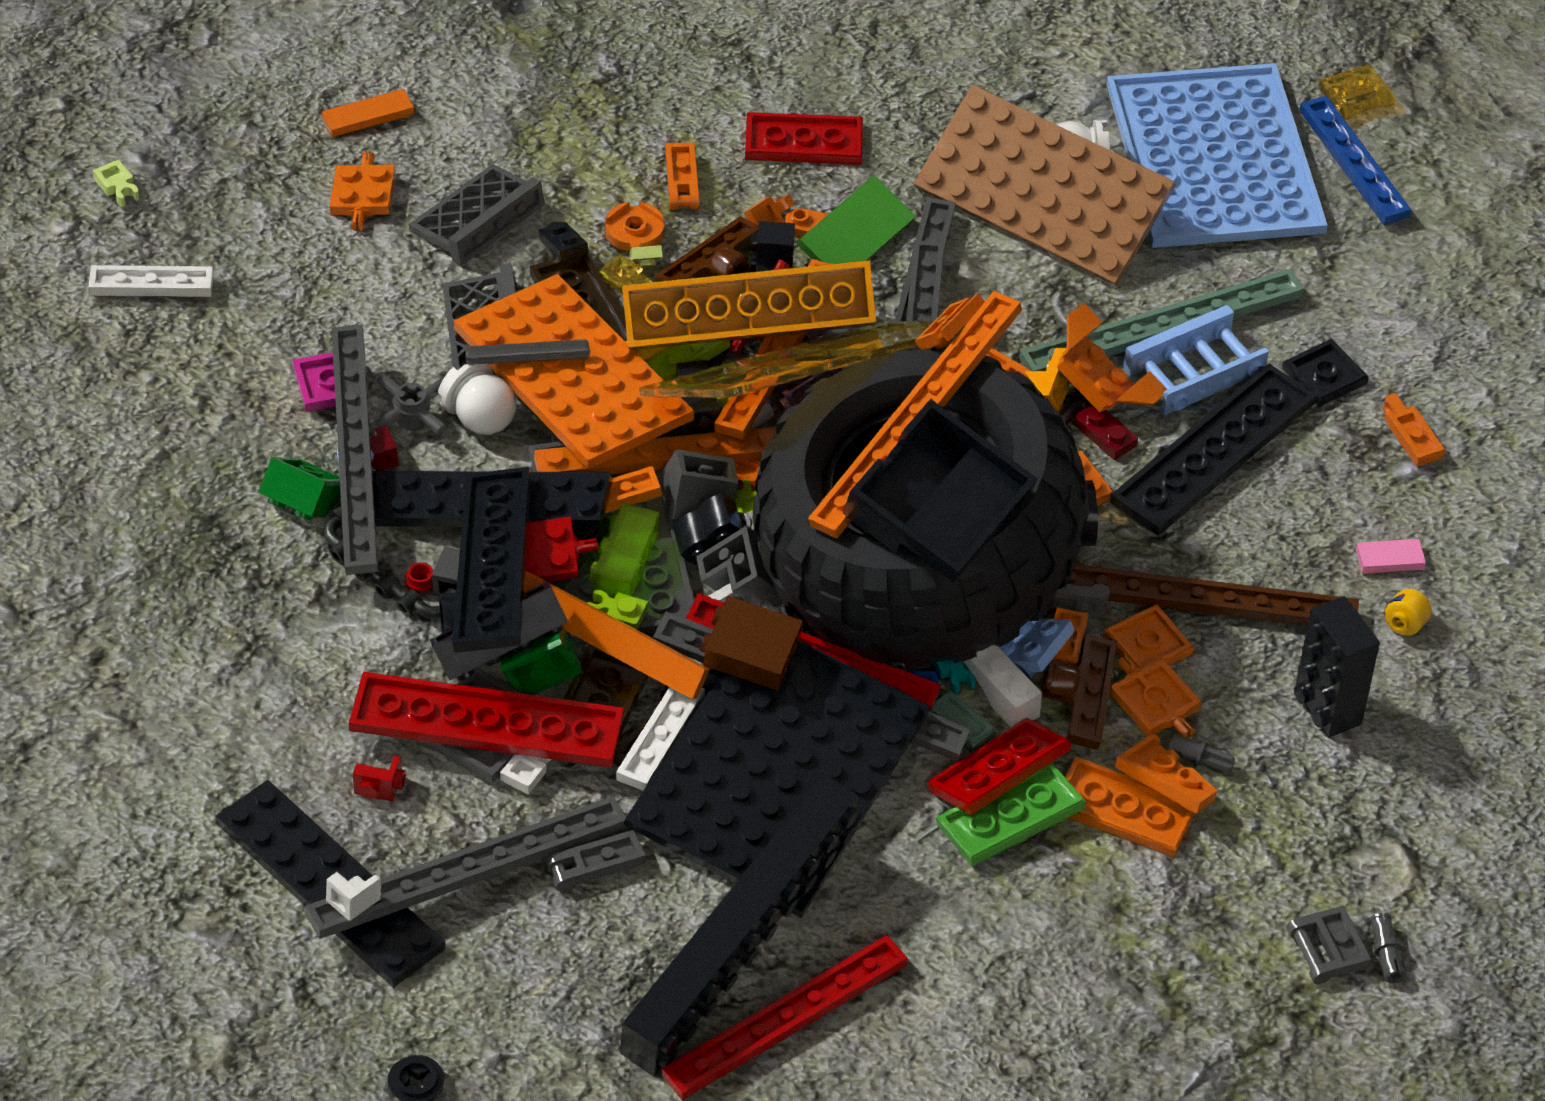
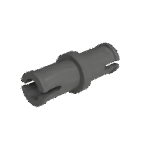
M1377 913L1369 919L1376 942L1373 946L1374 952L1380 958L1384 980L1390 983L1391 975L1393 983L1399 982L1406 977L1399 953L1402 949L1401 943L1395 937L1391 915L1385 913V920H1383V914Z

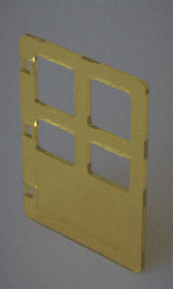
M934 321L879 322L875 326L859 327L843 333L640 387L639 392L640 396L734 397L916 347L918 345L915 340Z

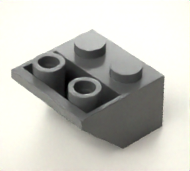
M676 449L661 472L669 518L672 523H675L683 515L697 510L704 501L722 493L735 502L738 478L734 458Z

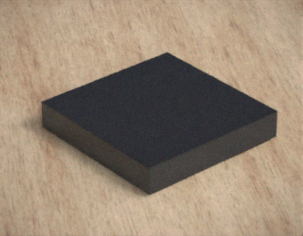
M1332 338L1283 361L1282 369L1289 377L1317 395L1316 405L1318 407L1368 384L1369 376Z

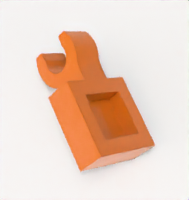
M790 194L784 197L780 196L775 200L768 196L743 213L748 221L759 225V221L784 223L785 221L781 213L792 207L795 202Z

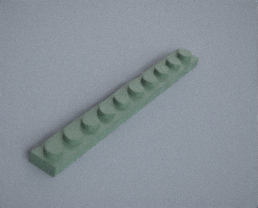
M1287 269L1099 326L1089 338L1095 345L1101 347L1108 357L1125 352L1128 346L1225 305H1228L1234 311L1233 318L1302 298L1304 288L1291 269ZM1067 336L1020 350V361L1031 371H1046L1047 363L1051 360L1055 348H1067Z

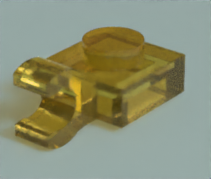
M619 254L600 269L602 279L622 291V285L652 283L648 277L643 275L640 265L622 254Z

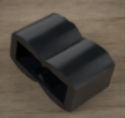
M722 493L707 499L697 510L683 515L673 525L680 555L693 564H698L696 556L743 528L736 503Z

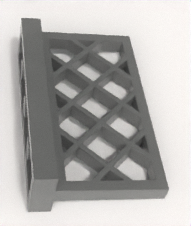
M492 164L409 224L410 232L450 252L453 262L462 266L545 205L541 181L534 177L525 181ZM493 176L501 179L498 182L485 183ZM508 189H515L511 193H506ZM501 190V194L485 196V192ZM481 192V196L464 198L470 193ZM495 204L492 207L485 209V205ZM480 205V209L464 211V207ZM450 208H459V212L443 213ZM474 219L470 223L464 224V220ZM459 221V225L443 226V222ZM438 223V227L425 228L424 226ZM453 234L448 238L449 240L443 238V235Z
M511 262L500 264V272L442 284L453 367L456 370L462 367L460 363L466 358L465 350L470 345L458 342L461 336L454 330L455 317L461 311L469 314L518 292ZM497 284V287L490 295L481 291L485 286ZM460 291L467 293L460 301L452 298L450 294ZM474 297L483 300L477 309L468 305Z

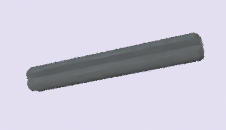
M586 339L468 346L465 350L466 362L469 365L588 358L590 354L589 342Z

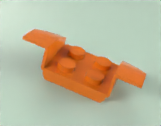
M1082 303L1067 316V349L1062 353L1057 368L1099 412L1113 408L1118 403L1153 405L1163 397V393L1167 389L1150 371L1133 384L1127 378L1125 372L1116 367L1106 356L1104 350L1095 345L1089 338L1103 322L1085 303Z

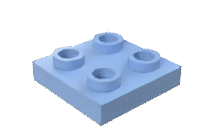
M1040 619L1038 621H1028L1020 628V636L999 648L1031 681L1037 672H1043L1075 629L1070 620Z

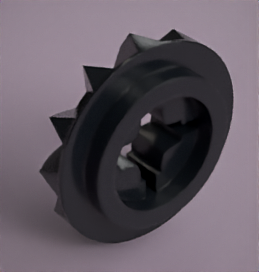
M422 1055L408 1056L396 1062L389 1071L388 1087L392 1097L398 1098L401 1101H434L435 1096L443 1091L444 1072L441 1066L432 1058ZM409 1075L416 1080L422 1079L423 1088L415 1084L410 1086Z

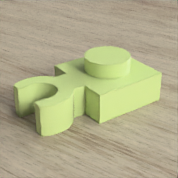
M119 159L92 170L96 183L107 196L116 193L117 203L121 207L126 206L125 196H132L136 201L139 200V192L137 186L134 185L133 176Z

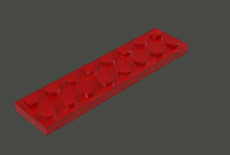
M363 671L349 719V731L612 768L624 717V708Z

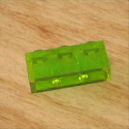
M625 503L622 504L619 514L612 516L609 526V537L603 538L601 542L599 561L592 563L589 579L593 580V591L602 590L613 599L617 592L634 596L659 535L660 512Z

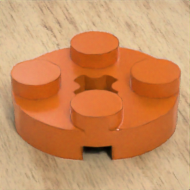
M629 202L622 203L612 208L607 214L605 225L606 239L614 247L626 251L628 255H630L629 252L632 247L657 246L664 238L665 226L663 215L656 207L650 204L639 202V206H629ZM629 226H633V227L640 226V228H638V229H632V228H630Z

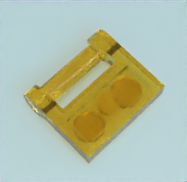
M1370 64L1320 79L1319 89L1324 96L1329 98L1345 121L1350 120L1353 115L1381 106L1383 108L1391 107L1395 103L1392 91ZM1373 93H1376L1377 95L1375 97H1371L1356 103H1347L1348 101L1364 97Z

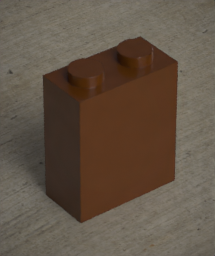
M727 596L724 606H718L714 613L712 625H715L712 634L706 633L702 641L700 651L705 653L704 666L779 691L800 641L803 621Z

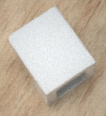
M336 872L327 879L326 901L349 921L380 900L381 878L377 875L372 876L367 881L362 880L359 876H355L347 881Z

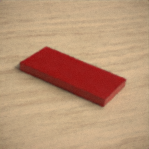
M747 112L745 160L862 165L863 117Z
M1025 718L927 782L929 792L972 815L1072 750L1070 740L1029 718Z

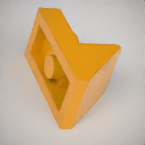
M1055 348L1051 360L1047 363L1046 371H1025L1026 377L1057 412L1062 407L1071 383L1057 368L1062 353L1067 348Z

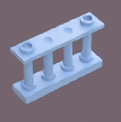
M1225 305L1126 347L1123 368L1130 376L1141 371H1146L1147 373L1150 371L1165 386L1167 390L1163 393L1161 413L1165 416L1252 378L1267 365L1269 351L1265 347L1250 353L1231 332L1234 311L1228 305ZM1216 339H1222L1239 359L1225 364L1207 343ZM1196 349L1214 370L1200 375L1182 354ZM1171 360L1188 381L1174 386L1157 364Z

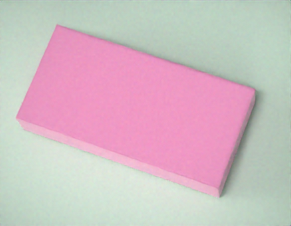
M1420 539L1359 542L1356 546L1362 574L1425 569L1426 561Z

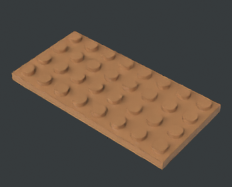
M971 85L913 183L915 188L938 199L956 202V208L1115 286H1118L1176 186L1175 181L975 85Z

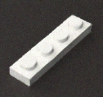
M91 265L88 286L89 296L212 297L213 266Z
M669 687L616 772L617 781L644 791L705 698L704 688H701L697 699H691Z

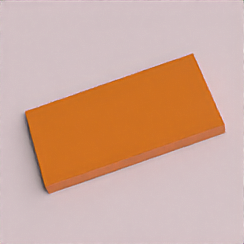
M1075 756L1065 775V778L1086 801V809L1068 818L1175 858L1196 813L1186 810L1179 803L1156 793L1154 789L1128 777L1126 774Z

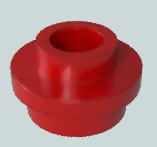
M422 562L411 565L405 574L406 587L409 590H415L417 593H425L432 590V574L434 571L432 567Z

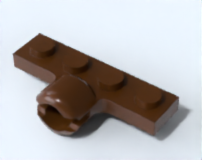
M740 216L655 274V281L662 282L749 273L750 266L747 263L749 259L741 251L751 245L752 233H758V225Z
M1086 633L1082 642L1078 667L1053 661L1050 662L1048 665L1049 669L1044 674L1041 686L1042 696L1070 706L1071 714L1066 738L1070 740V743L1098 750L1101 744L1117 642Z

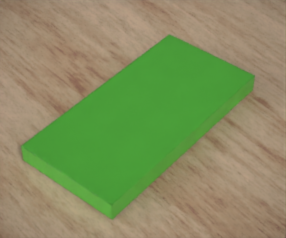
M873 175L800 238L797 245L811 259L829 264L868 261L907 227L916 216Z
M1050 763L974 814L970 815L958 807H954L937 816L936 823L971 867L1086 809V801L1056 766Z

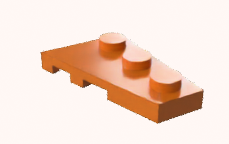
M1152 733L1117 756L1115 768L1126 773L1128 777L1154 789L1156 793L1179 803L1186 810L1197 814L1216 799L1218 790L1194 768L1184 767L1178 762L1179 755L1173 749L1166 751L1160 745L1161 739L1155 733Z

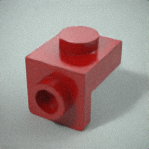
M393 757L389 770L356 763L353 771L354 794L362 795L369 799L377 798L393 802L397 789L402 790L406 780V770H402L401 757Z

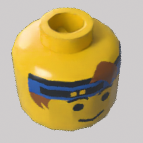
M1404 589L1398 592L1389 601L1384 611L1385 621L1390 629L1402 636H1412L1418 633L1432 615L1430 601L1424 594L1415 589Z

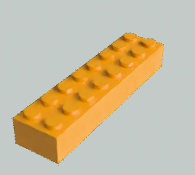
M870 261L622 285L628 348L633 350L875 326L876 324Z

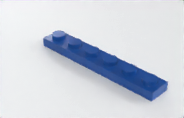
M1323 96L1302 102L1300 113L1382 224L1387 225L1410 218L1411 208L1329 98Z

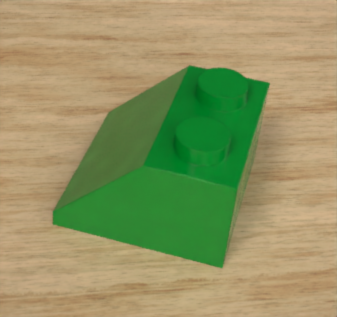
M271 457L258 493L269 497L268 503L281 508H285L287 505L295 509V515L312 520L313 517H325L328 511L340 500V476L300 458Z
M564 629L551 636L543 634L533 639L534 643L524 650L516 651V649L505 653V657L501 660L500 664L502 672L516 690L522 694L529 695L540 693L583 673L574 644Z

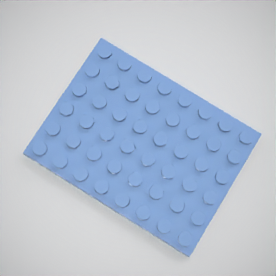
M1276 63L1107 76L1106 85L1127 159L1175 181L1176 184L1148 233L1152 248L1326 234L1328 224Z

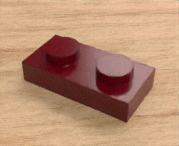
M1091 405L1074 415L1073 425L1113 460L1118 459L1137 447L1138 437L1107 410L1099 412Z

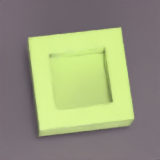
M662 245L632 247L629 252L630 264L638 263V268L654 267L656 262H660L663 257Z

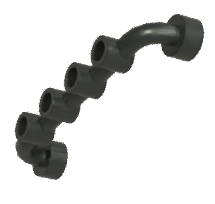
M337 503L328 511L330 519L325 524L324 536L325 540L332 546L329 550L332 558L337 563L343 564V539L336 532L338 528L343 530L341 503ZM378 567V572L354 574L363 582L369 577L377 581L374 583V588L382 598L387 599L391 594L399 598L396 601V605L404 615L410 616L415 611L425 618H440L439 605L430 606L426 604L415 590L405 588L393 573H386ZM449 588L444 593L456 592V590Z

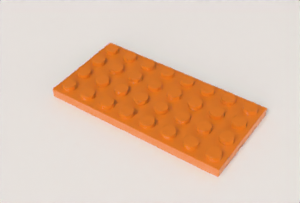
M558 274L454 320V330L470 346L588 340L590 352L588 358L488 364L500 378L508 383L516 395L587 469L595 467L694 420V410L632 348H628V344Z

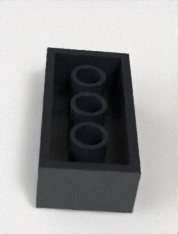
M1345 596L1310 610L1294 687L1297 701L1300 704H1304L1310 712L1314 724L1321 728L1328 738L1362 725L1380 641Z

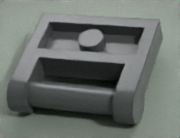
M1344 906L1295 918L1286 925L1290 937L1296 939L1311 969L1309 975L1314 984H1322L1331 977L1370 967L1371 957ZM1308 931H1316L1330 959L1329 962H1322L1307 933Z

